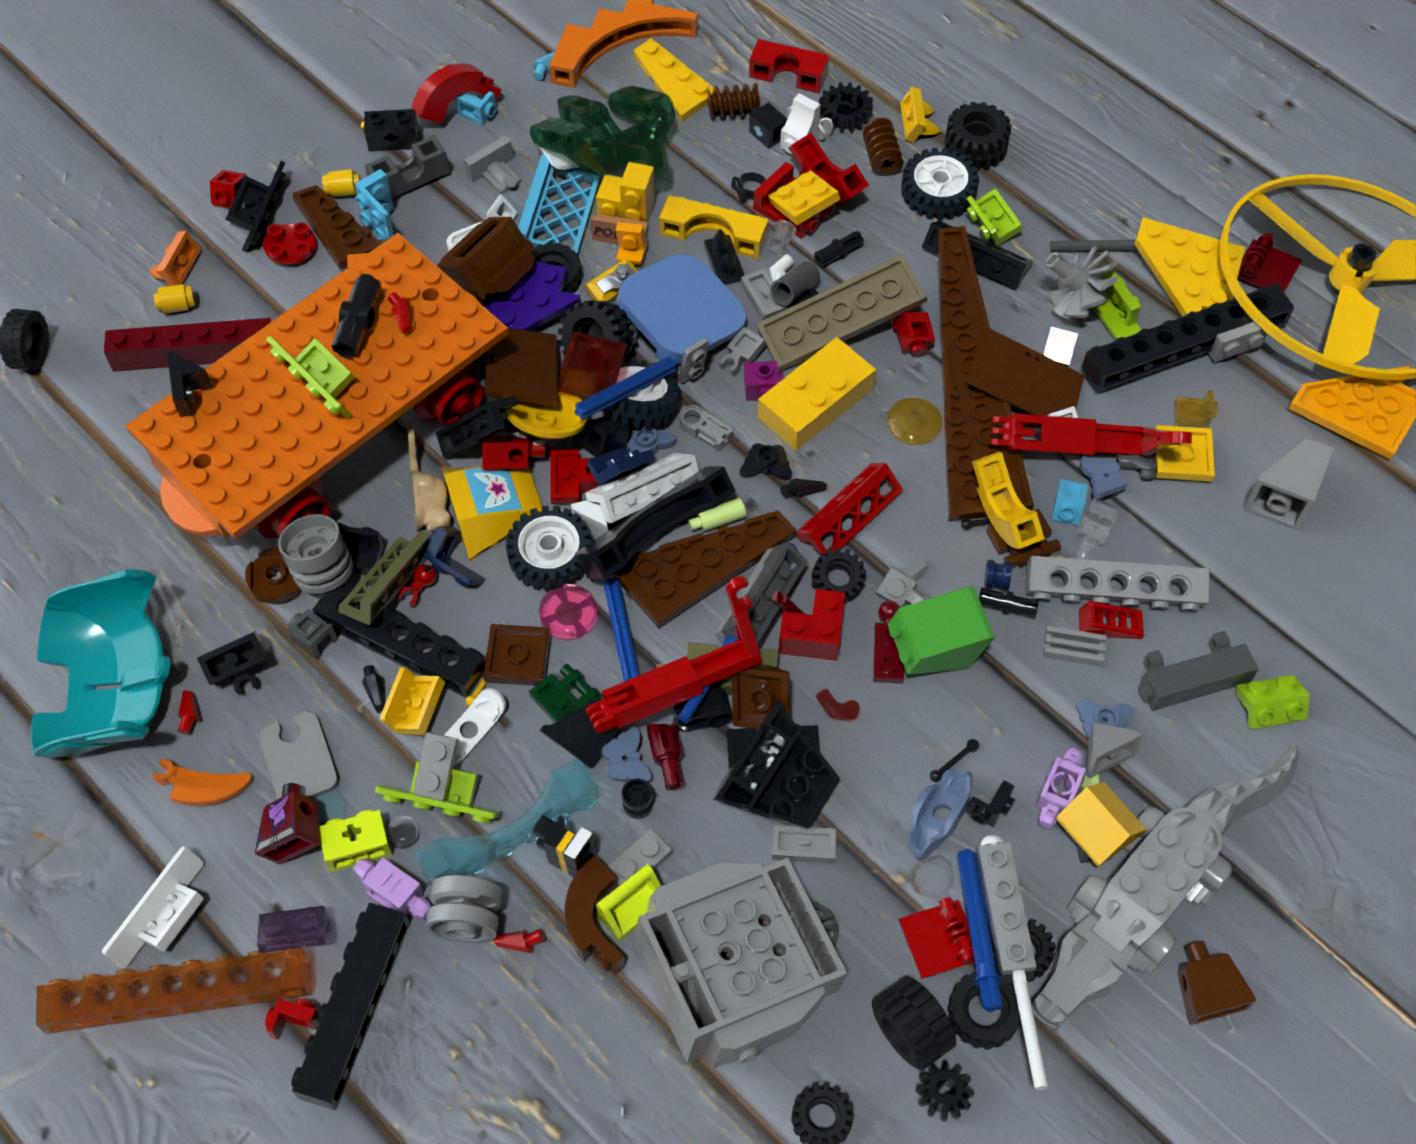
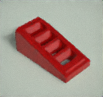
M1088 601L1079 609V630L1107 635V638L1142 639L1144 637L1142 610ZM1103 617H1106V624H1104ZM1116 618H1118L1119 626H1116ZM1127 618H1130L1131 629L1127 628Z

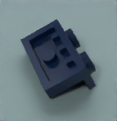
M622 447L591 458L586 463L598 486H601L650 464L656 458L651 449L642 453L638 449L628 453L627 449Z

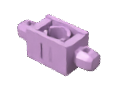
M1070 748L1067 750L1063 759L1056 757L1051 772L1046 777V783L1044 782L1042 793L1036 805V808L1041 810L1038 820L1042 827L1052 829L1057 823L1056 817L1077 797L1075 795L1078 794L1080 783L1086 771V768L1080 767L1083 754L1077 749ZM1062 780L1066 782L1064 787L1067 789V792H1062L1059 797L1056 795L1057 789L1054 785H1060Z
M363 858L355 864L354 871L362 880L367 896L383 907L406 913V916L410 912L412 916L418 919H426L427 911L431 908V905L423 897L421 885L418 881L384 858L377 865Z

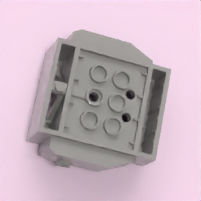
M788 857L762 867L761 863L720 862L659 886L650 896L646 914L639 916L633 942L634 950L686 1063L705 1056L711 1069L722 1064L733 1063L737 1060H740L741 1063L748 1062L756 1058L760 1054V1050L793 1037L818 1008L822 998L839 991L847 975V971ZM758 920H767L769 926H761ZM773 949H781L784 955H775ZM728 952L732 958L725 960L722 958L721 953ZM682 983L688 996L687 1003L678 984Z

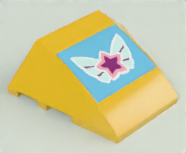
M440 467L469 562L477 558V554L489 546L493 548L498 545V541L508 535L509 529L513 530L512 524L516 520L520 522L522 514L526 513L530 516V510L534 508L537 509L538 513L542 512V504L529 467L525 469L482 470V467Z

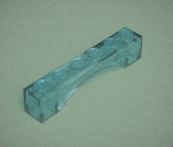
M577 757L550 774L546 787L537 801L514 822L493 833L478 837L459 839L441 837L413 853L417 865L430 886L435 879L443 876L478 875L494 860L504 859L510 856L515 848L521 844L537 840L538 837L533 835L532 830L542 815L554 822L561 815L566 822L569 816L578 810L585 811L592 807L596 800L599 799L597 785Z

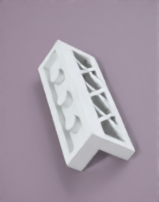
M673 453L586 492L587 501L600 503L605 522L612 523L641 510L697 473L699 470L695 455Z

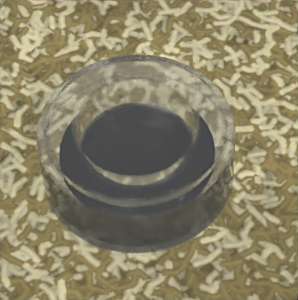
M399 816L388 825L387 835L394 847L408 849L419 840L420 829L413 818Z

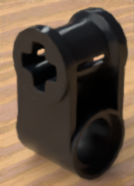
M723 688L709 689L692 716L690 724L684 723L678 718L684 707L683 703H687L688 700L673 706V723H676L677 729L682 732L722 727L733 720L727 693Z

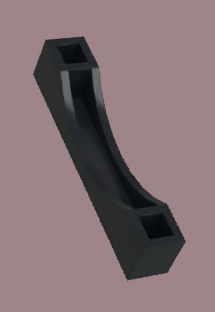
M708 466L575 552L587 578L605 580L626 566L630 559L656 536L686 518L715 506L736 492L725 467Z

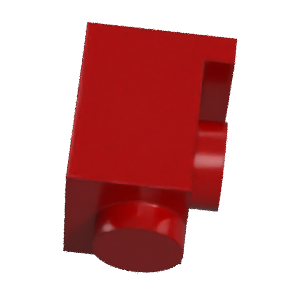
M904 312L892 326L893 330L897 331L902 351L911 352L912 356L925 354L936 341L928 312Z

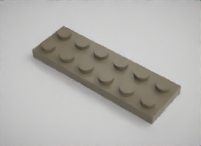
M901 254L756 325L762 338L765 339L774 361H777L778 369L781 372L812 357L836 337L844 342L927 302V296L904 255Z

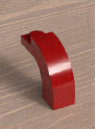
M464 63L452 64L437 70L423 82L415 95L411 109H415L416 115L420 118L442 124L448 106L458 95L470 91L486 95L491 91L494 93L495 98H499L502 89L494 83L492 77L484 75L474 65Z
M809 133L788 147L802 168L799 172L800 175L812 171L838 191L840 200L836 204L846 202L870 186L856 163L848 169H841L834 165L812 133Z

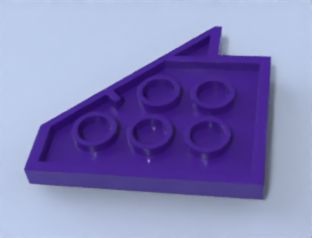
M534 261L533 267L507 292L500 294L488 293L485 295V302L481 305L508 328L532 331L565 313L569 308H574V304L582 300L580 295L562 292L568 275L566 267Z

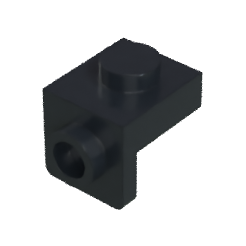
M1003 780L990 804L972 796L966 812L977 823L982 825L988 824L994 827L1001 813L1007 816L1016 800L1011 797L1015 786Z

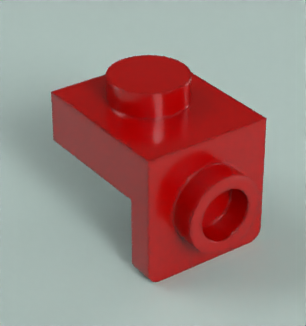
M278 998L275 1007H271L266 1015V1031L271 1038L279 1040L286 1022L317 1030L319 1026V1013L314 1008L315 1005L309 1001L296 999L294 1003Z

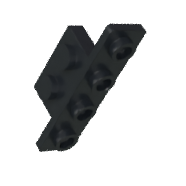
M280 161L270 186L262 184L246 175L242 180L225 220L250 231L242 248L245 252H247L250 244L255 246L260 237L261 231L257 230L258 225L264 226L270 212L265 209L267 205L273 206L278 192L274 191L275 186L281 187L287 173L282 170L286 162Z

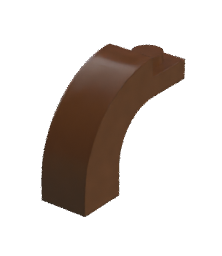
M594 855L577 872L569 886L565 899L566 925L570 941L584 962L594 953L593 959L604 971L610 969L617 975L625 967L624 956L598 931L594 924L597 912L596 904L618 887L617 877Z

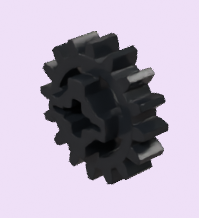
M839 82L837 88L830 85L829 91L824 90L822 97L819 99L820 116L831 119L833 127L839 125L842 131L845 126H848L850 130H853L854 125L861 128L863 127V121L869 122L870 115H872L873 98L868 97V90L861 91V85H858L856 88L852 87L851 82L847 86H843Z

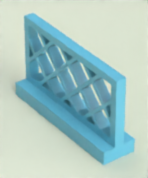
M541 154L518 226L525 239L530 240L536 248L540 244L560 243L559 241L569 237L574 243L573 249H570L578 254L600 176L574 168L557 169L550 164L546 155ZM553 174L564 175L567 180L557 183L553 178ZM584 180L593 184L591 187L582 190L577 182ZM572 185L577 193L566 196L562 189ZM556 191L561 199L551 203L547 195ZM581 198L586 206L576 209L571 202ZM566 204L571 212L561 216L556 208ZM551 211L555 219L545 222L540 215ZM576 218L580 226L570 229L565 221ZM560 224L565 232L555 236L550 228ZM543 230L549 237V239L544 241L533 238L534 234Z

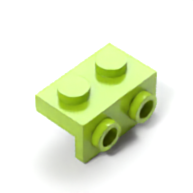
M996 188L976 201L971 195L966 198L969 204V208L966 209L973 222L978 220L982 225L979 229L986 240L992 239L994 244L998 246L1023 230L1022 224Z
M1284 675L1262 681L1255 680L1239 684L1236 687V696L1248 710V726L1251 729L1302 721L1308 718L1310 694L1294 675Z

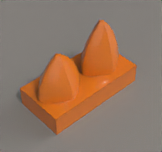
M178 231L173 242L165 248V256L161 263L153 266L149 272L153 277L163 279L169 286L182 284L202 248L187 231Z

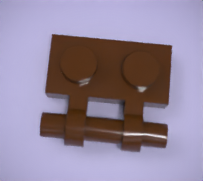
M1040 509L1033 510L1037 512L1044 538H1049L1052 533L1051 528ZM993 525L987 527L986 533L998 555L1010 552V556L1004 557V562H1012V567L1027 565V560L1031 556L1050 557L1052 552L1061 549L1058 539L1049 542L1041 540L1034 543V547L1027 550L1023 548L1015 549L1000 537Z

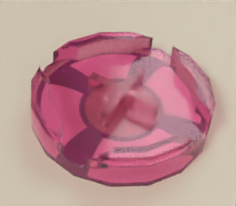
M565 584L545 594L540 602L539 616L542 627L550 628L551 636L562 640H573L583 637L592 630L597 621L598 608L595 599L587 589L579 585Z

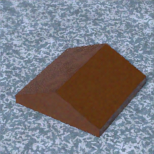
M755 665L731 675L733 726L757 729L778 700L786 707L784 710L791 718L790 674L788 671L770 665Z

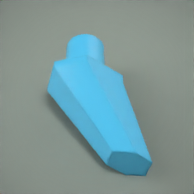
M555 52L535 61L533 65L536 69L534 77L537 80H542L544 74L549 73V65Z

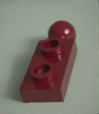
M891 600L883 602L878 609L879 618L884 623H875L873 682L903 684L904 664L900 661L897 646L889 633L888 622L898 611L900 605Z

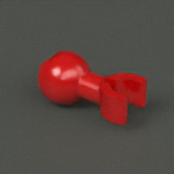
M422 564L415 569L414 581L409 587H404L398 592V600H402L403 596L412 593L413 599L410 601V608H414L417 605L419 592L423 587L432 585L437 578V573L431 565Z

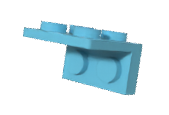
M379 169L355 183L357 193L355 200L361 209L359 216L366 227L370 226L378 240L381 239L385 242L394 235L389 212L394 210L387 175Z

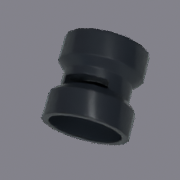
M639 778L626 782L621 792L624 812L634 819L647 817L654 805L652 787L647 781Z

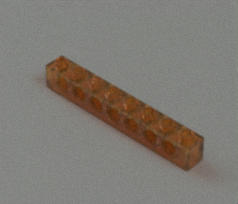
M286 946L278 952L268 953L267 951L257 950L249 952L248 956L235 958L232 955H222L216 957L215 961L187 960L182 962L180 966L153 965L148 970L138 972L131 969H123L110 976L88 974L83 976L82 980L75 981L54 979L49 981L47 985L37 986L36 1026L45 1034L272 1002L277 1001L278 998L286 1000L312 996L310 957L304 948ZM275 968H282V972L277 978L268 979L270 971ZM245 972L249 973L246 981L241 984H235L238 975ZM215 977V982L211 987L202 989L206 979ZM182 982V986L177 992L169 994V989L173 984ZM149 987L145 996L136 998V994L141 988ZM115 991L113 999L103 1003L105 995ZM81 996L80 1003L73 1008H69L71 1001Z

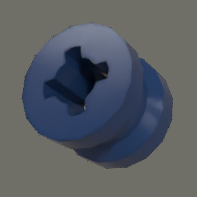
M987 560L984 588L991 589L996 586L1002 590L1009 591L1012 562L1005 561L1003 564H997L994 560Z

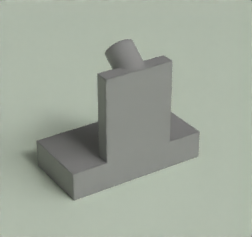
M504 135L464 159L467 178L474 183L483 177L500 194L520 184L521 179L505 164L513 159L511 140Z

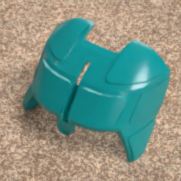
M125 569V571L99 577L95 581L63 588L48 596L39 630L36 658L42 663L62 665L68 668L66 710L63 712L36 713L33 715L31 744L34 756L46 758L73 756L121 742L142 740L149 733L150 728L148 726L153 722L159 708L163 683L169 675L171 665L170 657L163 656L162 643L156 627L144 612L152 587L156 581V576L152 575V573L137 569ZM121 684L120 688L95 690L96 686Z

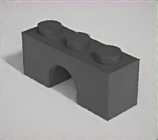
M434 135L412 144V155L404 164L394 165L388 155L366 164L367 176L381 169L387 175L391 197L393 198L448 174L449 167L446 151Z

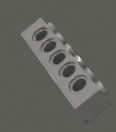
M1031 556L1027 560L1026 595H1033V600L1050 601L1051 597H1062L1063 602L1080 603L1081 599H1090L1094 602L1110 604V601L1122 602L1124 607H1140V603L1151 604L1153 609H1169V605L1181 606L1182 611L1194 612L1199 611V607L1209 603L1210 568ZM1052 574H1060L1064 578L1065 584L1063 587L1053 585L1051 582ZM1081 576H1089L1093 580V589H1086L1081 585ZM1111 578H1118L1122 581V591H1115L1111 587ZM1141 580H1147L1151 583L1153 587L1152 593L1148 594L1141 590ZM1171 582H1176L1181 586V596L1174 595L1170 591Z

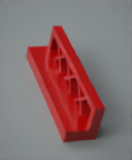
M870 463L798 529L796 536L800 542H811L819 555H825L829 549L834 552L835 548H842L899 495L903 488L887 463ZM884 479L887 480L892 488L885 496L879 495L880 482ZM865 496L871 497L870 510L867 513L860 512L861 500ZM846 514L852 515L851 528L847 531L841 530L842 518ZM826 532H833L832 545L826 549L820 538Z

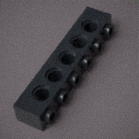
M343 585V587L339 586L334 590L325 592L312 609L313 613L323 621L332 624L336 633L421 676H439L445 681V688L465 698L471 695L483 677L485 662L483 655L479 651L471 647L466 649L458 645L450 636H440L432 632L424 623L418 622L416 624L408 620L404 614L397 610L389 611L384 609L370 626L339 613V605L353 590L349 586ZM360 602L353 603L352 607L360 610ZM375 623H382V624H381L380 626H378V627H375V628H372V627H371V626H372L373 624H375ZM399 636H406V638L402 640H395ZM425 648H432V650L427 653H421V651ZM452 660L458 661L456 664L451 666L445 665L447 662Z

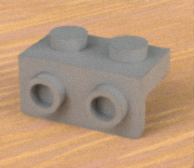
M1255 322L1226 331L1216 336L1212 349L1208 354L1215 363L1262 346L1267 333Z

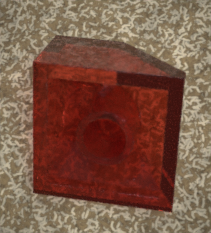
M573 331L562 363L558 391L585 398L616 384L627 344Z

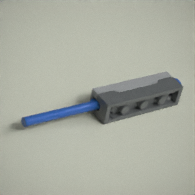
M789 541L766 550L747 580L749 582L748 586L742 588L737 598H742L744 595L750 596L754 602L747 609L757 644L780 608L772 599L773 593L778 590L781 594L787 596L808 562L798 552L797 547L789 543ZM731 607L714 633L723 642L722 647L738 640ZM712 684L702 687L704 693L688 699L678 715L682 722L688 723Z

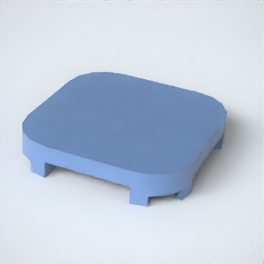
M677 254L628 276L622 281L616 297L619 309L627 313L626 316L631 319L632 323L657 349L654 357L659 361L666 357H671L677 363H682L684 350L703 338L709 341L707 351L728 340L731 342L743 328L746 320V312L741 302L706 264L690 255Z

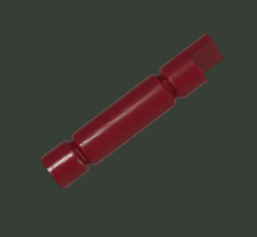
M778 590L773 593L772 599L785 612L805 614L785 594H781Z

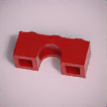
M758 39L749 61V77L773 83L778 73L788 71L797 75V89L820 94L828 74L829 55Z

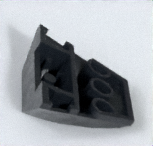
M778 700L752 734L727 772L713 800L807 830L840 777L817 747H813L801 732L803 729L798 723H794L784 710L786 707Z

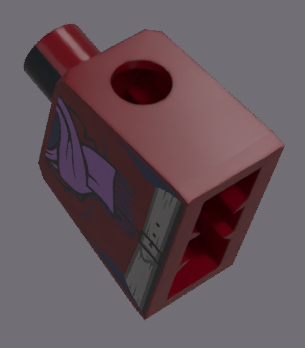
M287 783L283 785L282 797L266 805L263 809L255 855L277 864H282L320 845L318 804L316 801L301 795L302 787L299 784Z

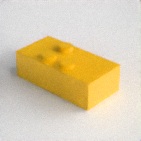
M836 337L758 398L757 418L797 451L874 389L876 369Z

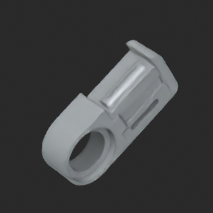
M688 405L680 411L681 429L694 438L698 436L715 447L716 452H720L732 439V428L696 405ZM688 415H696L700 420L695 424H689L684 419Z

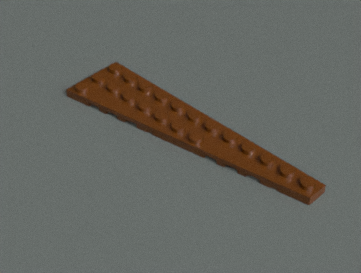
M965 226L942 228L938 231L948 521L987 516L976 487H979L972 461L996 452L1003 454L1017 497L1027 509L1033 510L1034 503L1021 451L1007 450L1008 446L991 445V439H1002L1001 434H991V429L1002 428L1003 423H993L992 416L1009 417L1011 414L1009 403L966 382L981 330L984 326L990 328L966 228Z

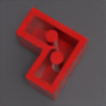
M815 589L812 615L783 611L778 654L837 661L845 592Z

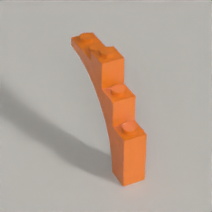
M628 0L623 13L599 8L591 28L567 24L549 65L551 83L575 88L583 73L593 62L605 53L635 40L656 36L696 38L698 33V13L655 5L654 0Z

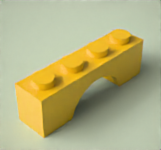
M668 195L659 216L660 235L684 241L696 232H717L721 229L726 235H730L736 254L759 259L768 236L767 218L689 200L684 197Z

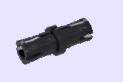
M981 587L979 594L982 606L1002 610V614L1006 615L1010 612L1035 619L1039 600L1013 595L1014 592L1008 591L1006 594Z

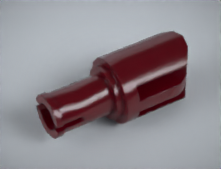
M677 724L647 725L646 730L653 761L662 768L665 789L670 791L671 785L672 790L684 787L685 782L679 764L684 754Z

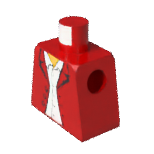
M505 427L503 430L482 440V470L528 468V457H545V440H529L528 434L518 428Z

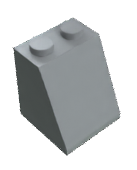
M1309 438L1304 439L1259 476L1243 510L1298 531L1316 499L1334 448L1320 441H1314Z

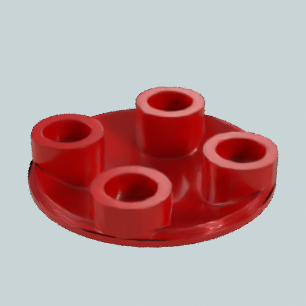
M304 222L283 225L272 224L267 228V235L263 241L265 254L271 260L280 264L300 263L308 259L316 248V238L310 231L309 225Z

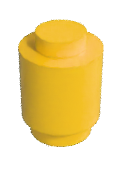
M354 169L329 171L328 174L322 175L323 190L326 194L332 197L357 195L355 183L361 180V176L356 174Z
M184 284L158 287V293L153 294L156 310L162 309L163 314L188 311L189 307H195L191 285L184 286Z

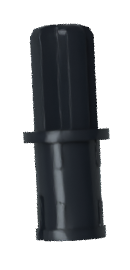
M855 231L841 240L834 239L827 247L816 251L814 259L823 268L838 258H845L846 253L863 244L864 239L859 231Z

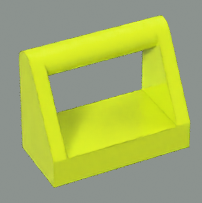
M648 864L596 904L598 920L618 943L637 928L639 916L647 912L650 896L661 886L653 869Z

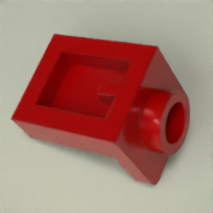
M227 170L220 171L209 181L211 204L213 206L230 208L242 180L247 174Z

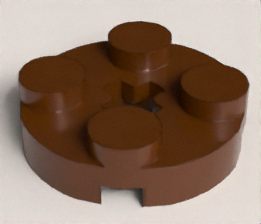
M279 547L263 550L258 553L259 557L253 563L250 561L245 571L246 583L257 601L275 604L288 601L289 599L293 600L300 596L301 589L295 584L293 576L289 572V567L282 558ZM274 571H279L282 575L277 580L269 578V576L274 575Z

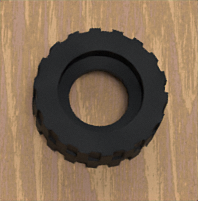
M550 242L538 245L533 255L535 257L534 261L566 267L568 275L562 292H576L578 286L581 285L582 278L581 264L577 253L571 250L569 246L561 245V243L553 244Z
M11 309L10 312H7L0 327L1 358L5 365L11 369L36 371L44 363L48 353V324L45 321L44 315H41L39 311Z
M975 971L969 976L968 974L964 976L961 982H958L954 987L947 1006L948 1018L955 1035H958L965 1044L969 1043L974 1048L978 1049L980 1047L984 1048V1050L991 1049L992 1047L998 1048L1013 1037L1021 1022L1014 984H999L1002 1001L1001 1017L995 1024L983 1026L976 1023L969 1013L970 1001L975 996L980 995L979 987L974 982V979L977 977Z

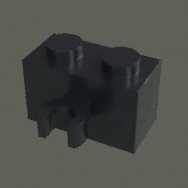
M253 631L198 656L197 660L209 685L233 675L235 678L234 690L240 695L243 693L240 688V682L244 679L249 680L253 688L257 687L256 678L252 674L247 673L246 669L267 660L268 657L256 632Z

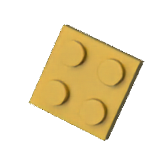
M812 171L800 175L799 178L768 195L770 204L796 225L840 200L838 191Z
M1155 426V429L1166 432H1192V444L1170 445L1154 453L1155 465L1157 467L1155 469L1156 478L1213 481L1215 467L1212 429Z

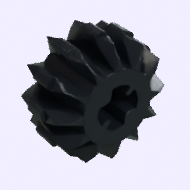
M943 1061L941 1071L933 1063L928 1068L929 1073L921 1072L919 1075V1079L923 1084L917 1085L915 1092L923 1095V1097L919 1099L918 1105L920 1107L931 1106L927 1113L929 1117H933L935 1112L938 1111L940 1112V1120L946 1122L949 1112L957 1120L961 1116L960 1109L968 1111L971 1106L967 1099L973 1097L974 1090L965 1087L970 1083L971 1078L970 1076L959 1077L962 1067L959 1065L952 1072L949 1071V1063L947 1061ZM944 1086H947L950 1092L943 1097L939 1094V1091Z

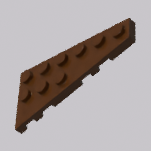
M777 510L747 519L745 523L728 528L727 525L717 528V532L707 535L700 533L666 543L650 552L642 554L639 551L630 559L626 566L612 575L619 580L620 585L655 626L659 628L759 561L767 549L774 548L796 536V529Z

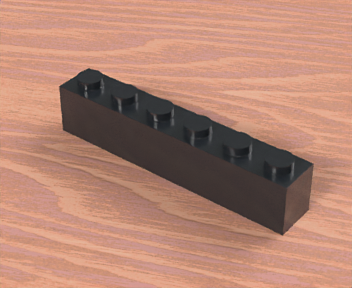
M369 903L366 911L360 913L356 922V936L353 942L350 941L344 951L343 960L345 962L342 970L333 977L330 987L332 994L328 1004L324 1003L319 1011V1026L315 1035H310L305 1045V1060L302 1067H297L291 1080L292 1092L298 1099L336 1111L409 928L410 922L406 913Z

